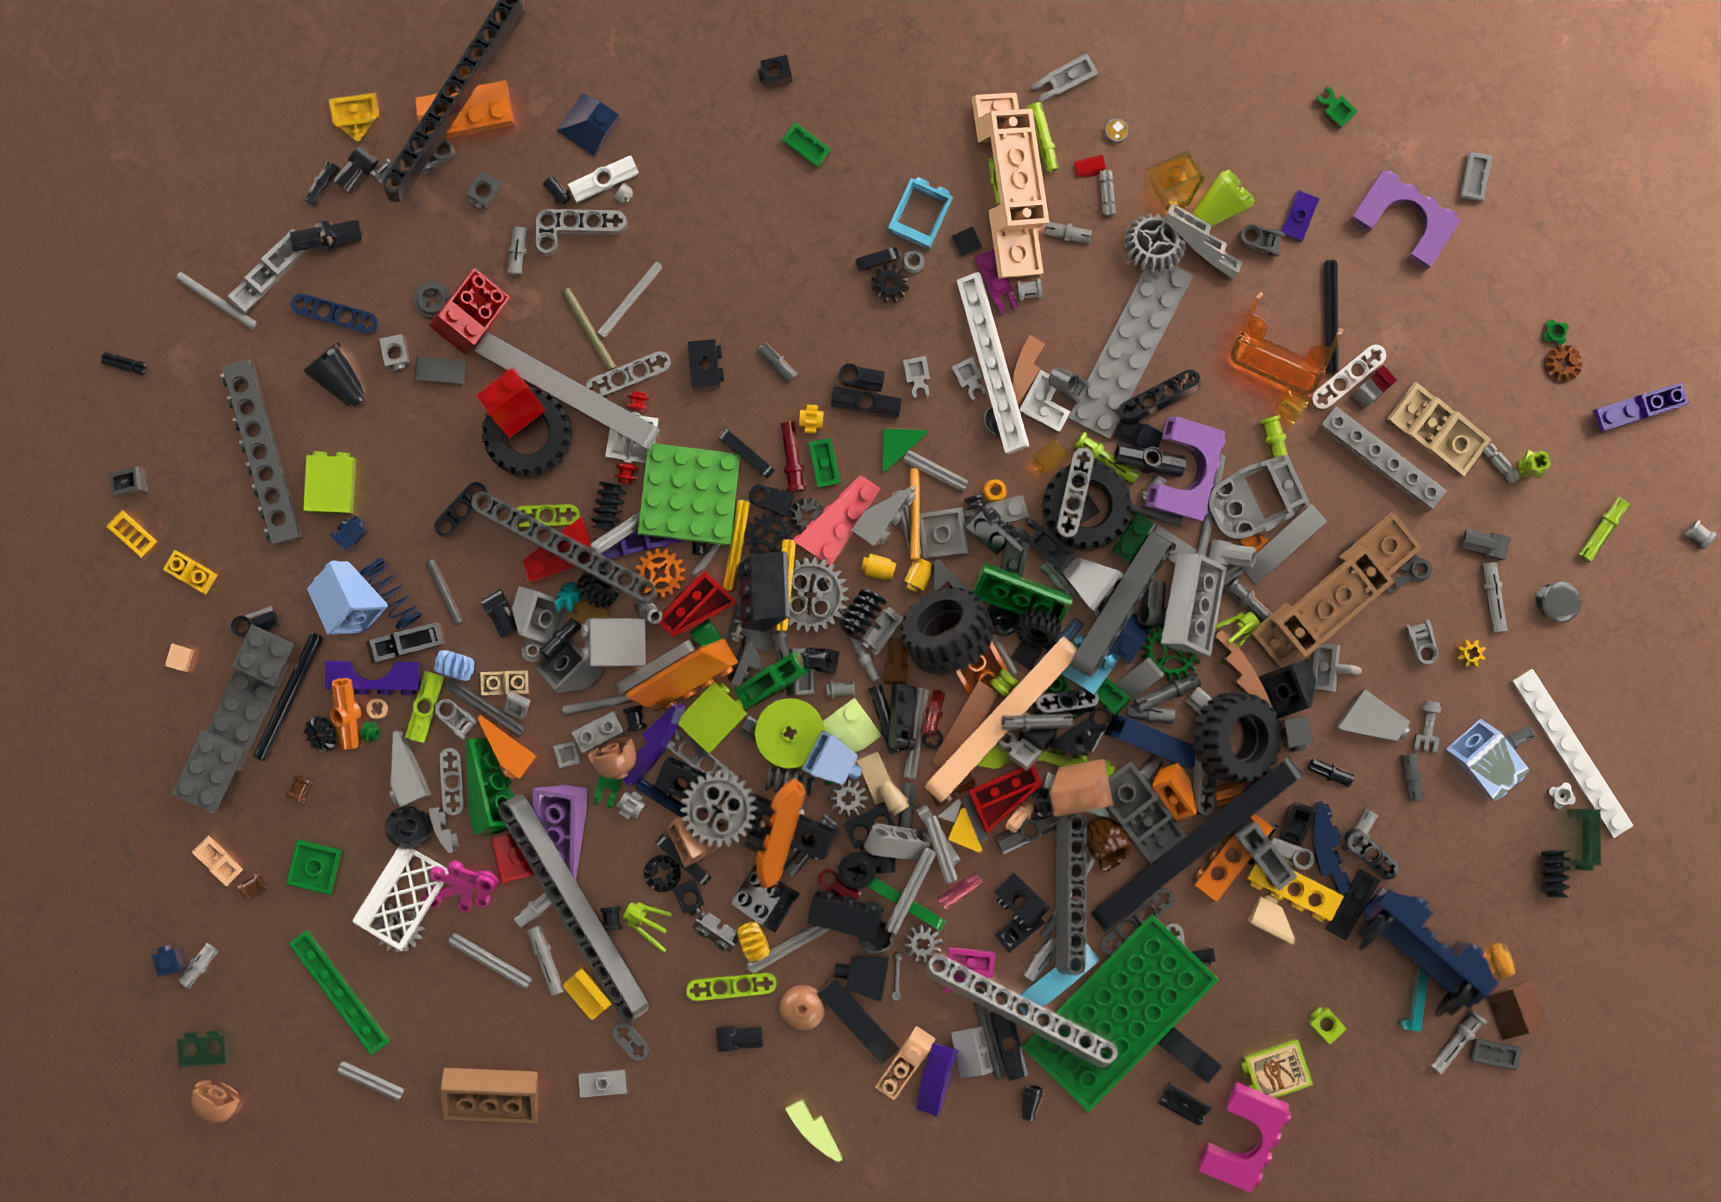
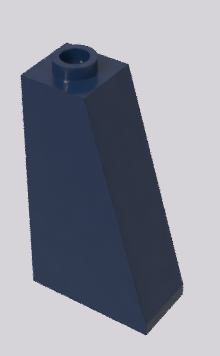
M1112 714L1111 722L1104 735L1193 770L1196 750H1193L1192 744L1121 715L1114 716Z

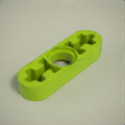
M572 504L520 506L516 508L519 511L524 510L527 515H534L532 510L537 509L536 520L542 522L540 513L545 509L551 510L553 513L552 520L547 523L542 522L549 527L569 526L580 518L579 509ZM555 509H560L559 513H567V509H571L573 513H576V517H572V521H568L566 517H559L561 522H556L557 512ZM527 521L519 524V527L522 528L530 526V523Z

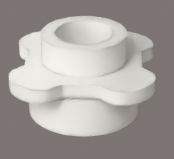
M1567 782L1557 788L1551 787L1549 790V794L1554 799L1553 805L1557 809H1561L1563 805H1572L1576 801L1571 785Z

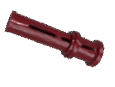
M795 421L781 423L786 457L784 473L787 474L788 488L786 490L789 493L805 491L807 486L804 485L802 472L804 471V466L800 464Z

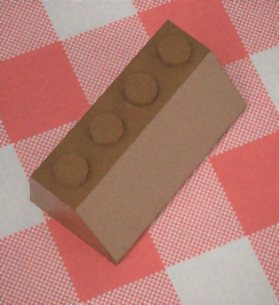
M444 1068L441 1086L443 1120L536 1124L538 1072Z

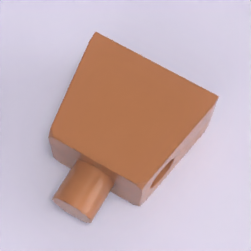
M706 814L698 815L699 818L702 820H706L708 818V815ZM684 817L675 818L667 827V830L684 867L712 854L718 848L716 841H714L712 846H708V839L700 843L701 835L698 834L692 837L695 830L693 828L686 830L690 822L682 821ZM710 820L708 827L711 828L713 823ZM723 823L718 824L721 831H727Z

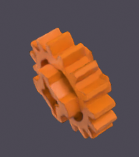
M656 548L655 554L652 555L650 551H647L648 558H640L643 564L642 566L636 565V568L641 570V573L638 575L646 579L645 570L648 568L651 572L649 581L655 587L659 583L670 585L662 589L656 588L657 595L661 593L662 598H665L666 592H669L673 596L674 588L681 589L678 582L685 581V578L680 575L686 572V569L679 567L683 561L682 559L675 560L677 556L675 552L670 556L668 555V549L660 553L659 548ZM656 558H665L662 563L655 564L652 562ZM673 564L676 569L675 579L670 574V568ZM664 567L666 577L656 579L657 573L655 570L657 568L661 570ZM646 587L644 592L647 594L650 591H652V589L650 587Z

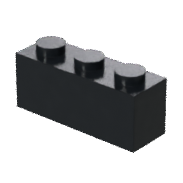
M821 890L820 892L817 891L812 898L807 924L875 941L879 934L884 908H880L878 904L873 902L861 903L850 896H843L842 898L834 896V893L831 891Z

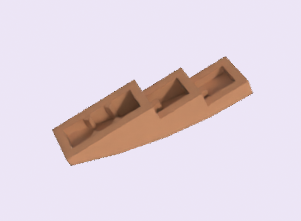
M1216 630L1214 640L1227 651L1222 660L1238 674L1232 682L1245 694L1257 695L1270 704L1266 691L1249 661L1234 642L1228 643L1230 638L1222 630Z
M980 681L977 682L931 762L942 767L978 729L999 692Z

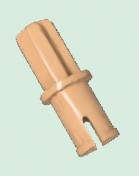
M1029 795L1020 806L1014 809V814L1006 824V828L1011 832H1016L1025 821L1030 820L1031 813L1036 806L1032 798L1033 795Z

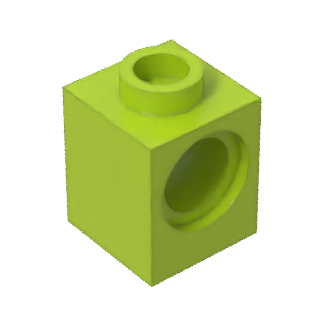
M1319 1007L1310 1015L1312 1019L1308 1023L1329 1045L1346 1030V1027L1327 1007L1323 1009ZM1326 1017L1330 1018L1331 1027L1328 1030H1322L1320 1027L1321 1020Z

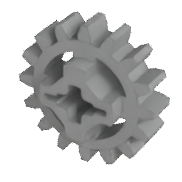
M393 903L389 904V909H396ZM411 909L403 911L411 917L409 920L405 919V923L414 921L417 915L416 910L413 912ZM399 912L390 914L391 921L389 927L397 925L396 921L402 924ZM384 917L376 918L379 924L373 925V928L384 929ZM418 925L404 948L405 952L409 951V944L413 947L417 946L415 939L423 938L419 931L425 930V927ZM401 929V934L399 931H390L391 935L396 937L399 942L398 944H400L405 936L403 929ZM381 940L379 942V945H383L386 942ZM388 944L386 950H391L393 946ZM395 948V952H396V953H399L400 950H398L397 948Z

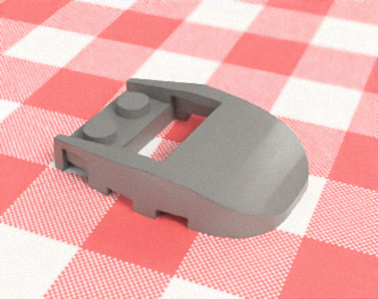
M1288 454L1254 463L1238 470L1217 484L1209 498L1210 510L1219 529L1225 535L1236 539L1250 537L1262 531L1267 532L1283 521L1293 517L1294 513L1304 506L1308 507L1311 505ZM1268 467L1287 509L1264 519L1245 477Z

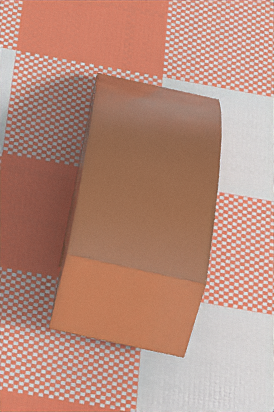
M1029 335L1022 348L1012 379V386L1018 405L1041 370L1034 363L1046 345Z

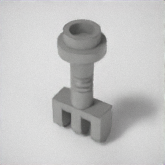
M1426 700V705H1423V710L1427 711L1423 735L1415 734L1413 750L1418 751L1420 742H1423L1422 751L1428 752L1429 743H1432L1431 751L1432 753H1437L1440 738L1434 737L1432 734L1436 712H1441L1440 702Z

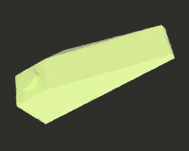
M855 698L823 721L825 732L835 736L853 752L865 749L881 737V733ZM803 766L791 769L794 772L795 769L801 770Z

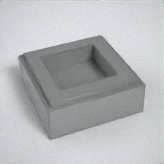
M510 691L506 697L503 712L524 720L531 700Z
M576 740L553 746L559 769L582 763Z

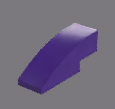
M932 1043L922 1077L917 1110L939 1117L953 1075L952 1069L958 1050L940 1043Z

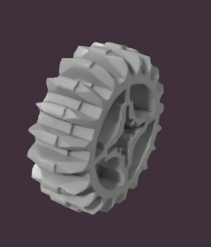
M1149 212L1146 218L1141 215L1138 221L1133 220L1131 227L1127 228V235L1124 237L1125 252H1128V260L1134 259V266L1141 264L1142 271L1146 267L1150 268L1151 273L1155 269L1162 273L1164 267L1170 271L1173 265L1177 266L1180 259L1183 258L1184 250L1187 246L1185 240L1168 221L1167 217L1161 218L1159 212L1156 214V217H1153Z

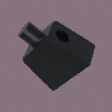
M851 956L850 966L836 963L834 977L847 979L846 990L881 1002L889 957Z

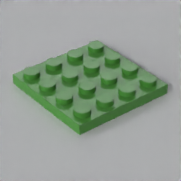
M653 443L650 449H647L638 535L730 546L740 455Z

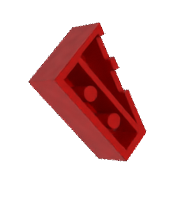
M580 517L560 532L591 549L590 544L592 542L583 517ZM563 543L559 547L560 553H566L570 550V544ZM538 548L523 559L529 582L532 584L578 569L541 548ZM581 555L579 563L587 564L590 561V555Z
M702 569L661 612L662 619L658 623L674 637L738 602Z

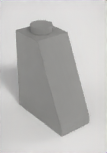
M1364 689L1361 690L1335 728L1340 731L1398 741L1399 738L1403 740L1408 734L1410 728L1407 726L1410 724V721Z

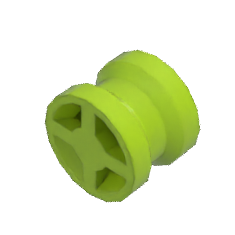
M1003 668L1000 670L999 676L990 681L991 685L1005 697L1010 694L1013 687H1017L1019 684Z

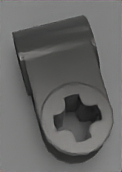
M442 139L420 175L429 173L436 167L454 158L455 148L448 140ZM442 145H448L449 150L447 154L439 155L438 149ZM417 149L414 152H420L422 149Z
M1250 224L1239 232L1238 241L1245 248L1270 256H1279L1280 252L1278 249L1281 238L1284 237L1285 233ZM1245 232H1253L1255 241H1247L1245 239Z
M1055 367L1049 376L1050 386L1056 389L1061 396L1074 403H1079L1080 400L1078 398L1083 388L1089 384L1077 374L1060 367Z

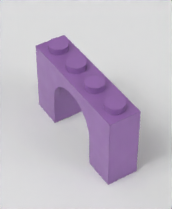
M1383 170L1350 220L1370 232L1384 210L1390 205L1396 203L1412 205L1422 215L1424 231L1408 258L1428 270L1461 220L1457 218L1458 215L1448 208L1444 210L1438 206V202L1430 196L1424 197L1418 193L1419 189L1410 183L1406 185L1399 180L1400 177L1394 172Z
M1167 417L1162 440L1187 447L1196 458L1197 474L1191 485L1183 490L1161 484H1150L1145 507L1193 521H1203L1209 510L1208 500L1214 489L1213 480L1220 466L1219 456L1225 445L1224 436L1226 431L1180 417Z

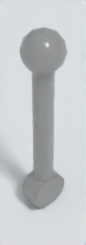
M896 952L893 955L895 960V981L892 999L895 1001L901 998L899 992V971L902 954L900 952Z

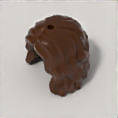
M1107 817L1097 818L1087 824V847L1092 856L1099 860L1100 868L1103 871H1110L1111 868L1120 865L1121 861L1131 852L1130 848L1132 847L1131 840L1128 839V834L1123 830L1122 826Z

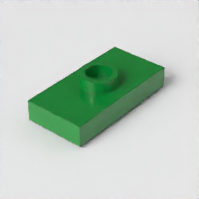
M796 122L793 123L781 139L784 144L817 169L832 151Z
M1107 677L1096 691L1099 702L1114 716L1131 700Z

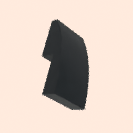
M1013 918L995 934V937L1010 953L1044 925L1045 922L1040 918L1030 928L1026 923L1021 926Z

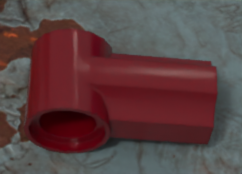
M824 868L818 874L817 880L821 888L833 892L834 896L842 898L843 896H850L857 900L862 893L858 889L845 886L839 879L838 873L831 868ZM825 873H832L835 880L831 885L822 883L821 879Z

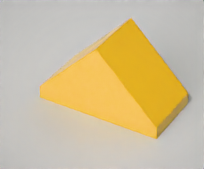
M965 807L961 808L948 836V840L976 852H981L983 850Z

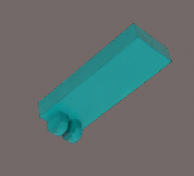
M1420 967L1416 969L1409 1020L1403 1019L1400 1022V1026L1403 1029L1421 1032L1429 975Z

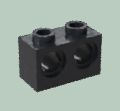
M885 803L843 823L855 849L858 847L861 851L865 849L864 844L877 817L883 816L888 820L889 826H895ZM858 826H862L867 830V836L863 840H858L853 835L854 829Z

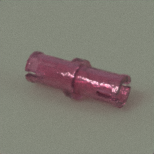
M974 871L961 882H955L953 884L954 887L938 896L937 899L946 910L959 899H965L967 894L979 885H982L983 881Z

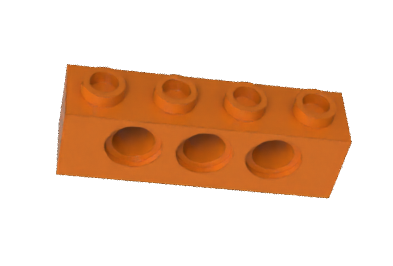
M1256 814L1251 816L1264 834L1268 836L1273 827ZM1232 832L1221 840L1224 843L1219 850L1214 849L1208 856L1207 860L1209 863L1204 869L1200 867L1193 876V879H1195L1193 885L1215 902L1219 900L1251 858ZM1233 848L1237 852V857L1234 861L1229 862L1225 858V852ZM1214 867H1220L1223 871L1222 877L1218 880H1214L1211 877V870Z

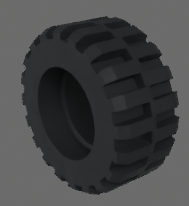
M529 387L546 409L541 416L545 419L549 430L548 439L539 451L532 454H521L514 451L509 446L503 430L487 411L485 413V421H482L481 427L483 429L482 441L491 459L504 471L515 476H524L525 478H532V476L536 475L542 476L545 475V472L554 470L556 465L564 460L567 450L569 451L571 446L570 438L572 437L571 422L562 405L549 393Z
M1083 460V462H1080L1079 468L1074 466L1073 471H1082L1087 474L1088 469L1083 470L1085 462L1090 460ZM1098 461L1093 462L1089 484L1102 489L1108 498L1109 509L1105 519L1096 526H1079L1077 533L1070 538H1065L1058 533L1057 524L1071 464L1058 471L1049 482L1042 502L1043 517L1046 520L1048 529L1067 546L1075 547L1078 550L1098 549L1110 544L1126 528L1131 516V492L1129 487L1126 486L1124 478L1121 475L1119 476L1111 466L1107 467L1103 465L1104 463ZM1075 475L1072 477L1071 483L1076 487L1085 484V480L1081 475ZM1068 517L1067 522L1061 524V527L1065 529V533L1074 530V526L1071 525V519Z
M947 587L943 588L942 591L935 590L930 595L921 597L917 604L914 603L910 607V612H906L900 629L901 640L914 664L926 673L933 675L936 673L939 676L946 673L955 674L961 669L964 671L969 668L970 664L978 662L980 660L979 657L987 652V646L991 645L994 634L993 623L981 599L972 591L959 587L954 589ZM952 627H955V628L952 629L951 631H949V632H947V633H945V634H943V635H940V634H941L942 632H944L945 630H947V629H949V628H952Z
M1222 693L1217 697L1211 698L1207 702L1208 705H1204L1199 711L1201 714L1196 717L1194 722L1196 727L1192 730V736H1194L1192 746L1193 750L1197 752L1195 754L1197 761L1202 762L1201 768L1205 772H1209L1211 777L1220 779V781L1250 783L1251 781L1261 779L1262 775H1266L1271 770L1270 766L1276 763L1278 759L1276 755L1281 751V746H1279L1280 740H1282V733L1279 731L1281 724L1279 719L1275 717L1277 716L1273 708H1269L1270 704L1265 699H1261L1253 694ZM1239 719L1244 729V743L1241 751L1235 756L1230 746V733L1234 723Z

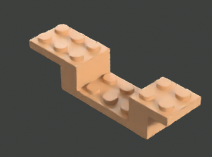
M1016 93L975 95L971 98L978 143L991 142L1001 204L988 210L998 277L1000 279L1041 275L1044 272L1037 228L1049 223L1032 109L1019 110Z

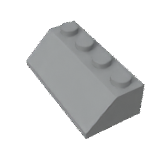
M1177 554L1161 644L1178 651L1211 656L1227 567L1201 554Z

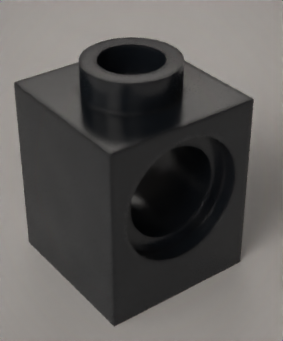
M787 55L760 61L761 68H757L760 82H765L766 87L793 81ZM771 67H778L781 72L778 76L773 77L768 74V70Z
M695 879L672 889L683 914L689 912L690 916L703 911L701 906L706 903ZM686 892H693L696 895L697 900L695 904L688 905L684 902Z

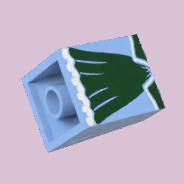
M1479 719L1446 748L1449 754L1479 788L1495 802L1499 798L1504 797L1509 789L1516 783L1521 782L1525 775L1530 772L1529 768L1502 733L1482 719Z

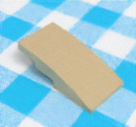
M1416 382L1411 385L1387 418V420L1412 440L1462 476L1466 475L1483 452V449L1491 441L1487 435L1463 415L1451 409L1441 399L1434 397Z

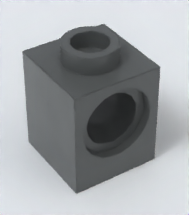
M481 170L466 194L470 197L469 202L480 209L483 206L488 209L503 186L499 181ZM488 187L489 193L487 196L480 197L477 195L479 188Z

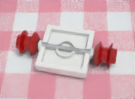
M632 391V395H627L631 399V404H627L625 407L632 411V414L658 428V418L640 416L641 413L648 411V408L644 406L645 401L650 400V398L646 397V393ZM610 428L605 457L624 460V463L616 465L620 471L614 477L618 478L619 483L632 484V481H637L633 477V472L638 471L633 462L646 464L647 448Z

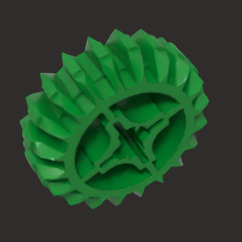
M1157 624L1155 626L1156 632L1149 628L1147 631L1151 638L1147 637L1145 642H1148V646L1142 645L1140 648L1141 650H1147V654H1142L1141 659L1150 657L1162 673L1167 674V681H1171L1172 674L1175 675V679L1181 680V672L1184 677H1189V673L1186 670L1188 668L1192 672L1196 671L1192 663H1201L1200 659L1195 658L1198 654L1190 653L1189 659H1187L1181 651L1175 650L1176 656L1171 654V656H1167L1164 659L1168 652L1167 646L1161 644L1162 637L1160 634L1163 632L1164 627L1161 628ZM1155 641L1159 643L1158 645H1160L1163 651L1158 661H1156L1153 655ZM1169 659H1175L1183 664L1179 669L1162 667Z

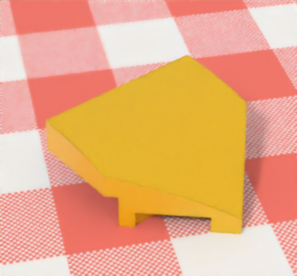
M376 93L329 99L333 123L357 142L362 139L379 116Z

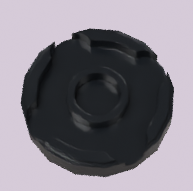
M412 806L393 810L385 822V833L389 841L397 847L404 849H413L424 845L429 840L432 832L431 819L423 810L422 812L416 810V807Z

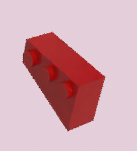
M1034 764L1027 771L1019 767L968 790L986 833L990 832L1042 784Z

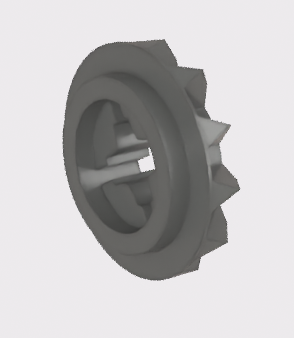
M427 281L416 289L414 305L420 314L433 318L450 298V293L442 283ZM437 293L436 299L440 305L432 303L428 306L429 300L424 294L433 296Z
M802 498L794 502L789 510L790 525L800 534L811 523L808 520L799 523L803 517L800 509L806 512L814 509L815 511L811 515L812 521H815L823 513V506L812 498Z

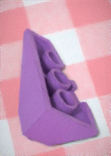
M570 785L534 788L533 810L576 881L587 812V788Z

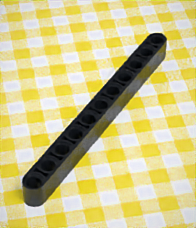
M498 0L384 176L382 187L388 200L391 202L402 201L414 185L525 11L523 0ZM444 111L446 112V113L443 114V115H438V114L441 113V112H444ZM435 130L434 132L427 134L428 131ZM417 149H422L420 152H414ZM406 167H411L407 171H402ZM393 186H398L397 189L390 190Z
M1288 756L1094 909L1091 915L1104 931L1108 930L1301 778L1304 773L1292 758Z

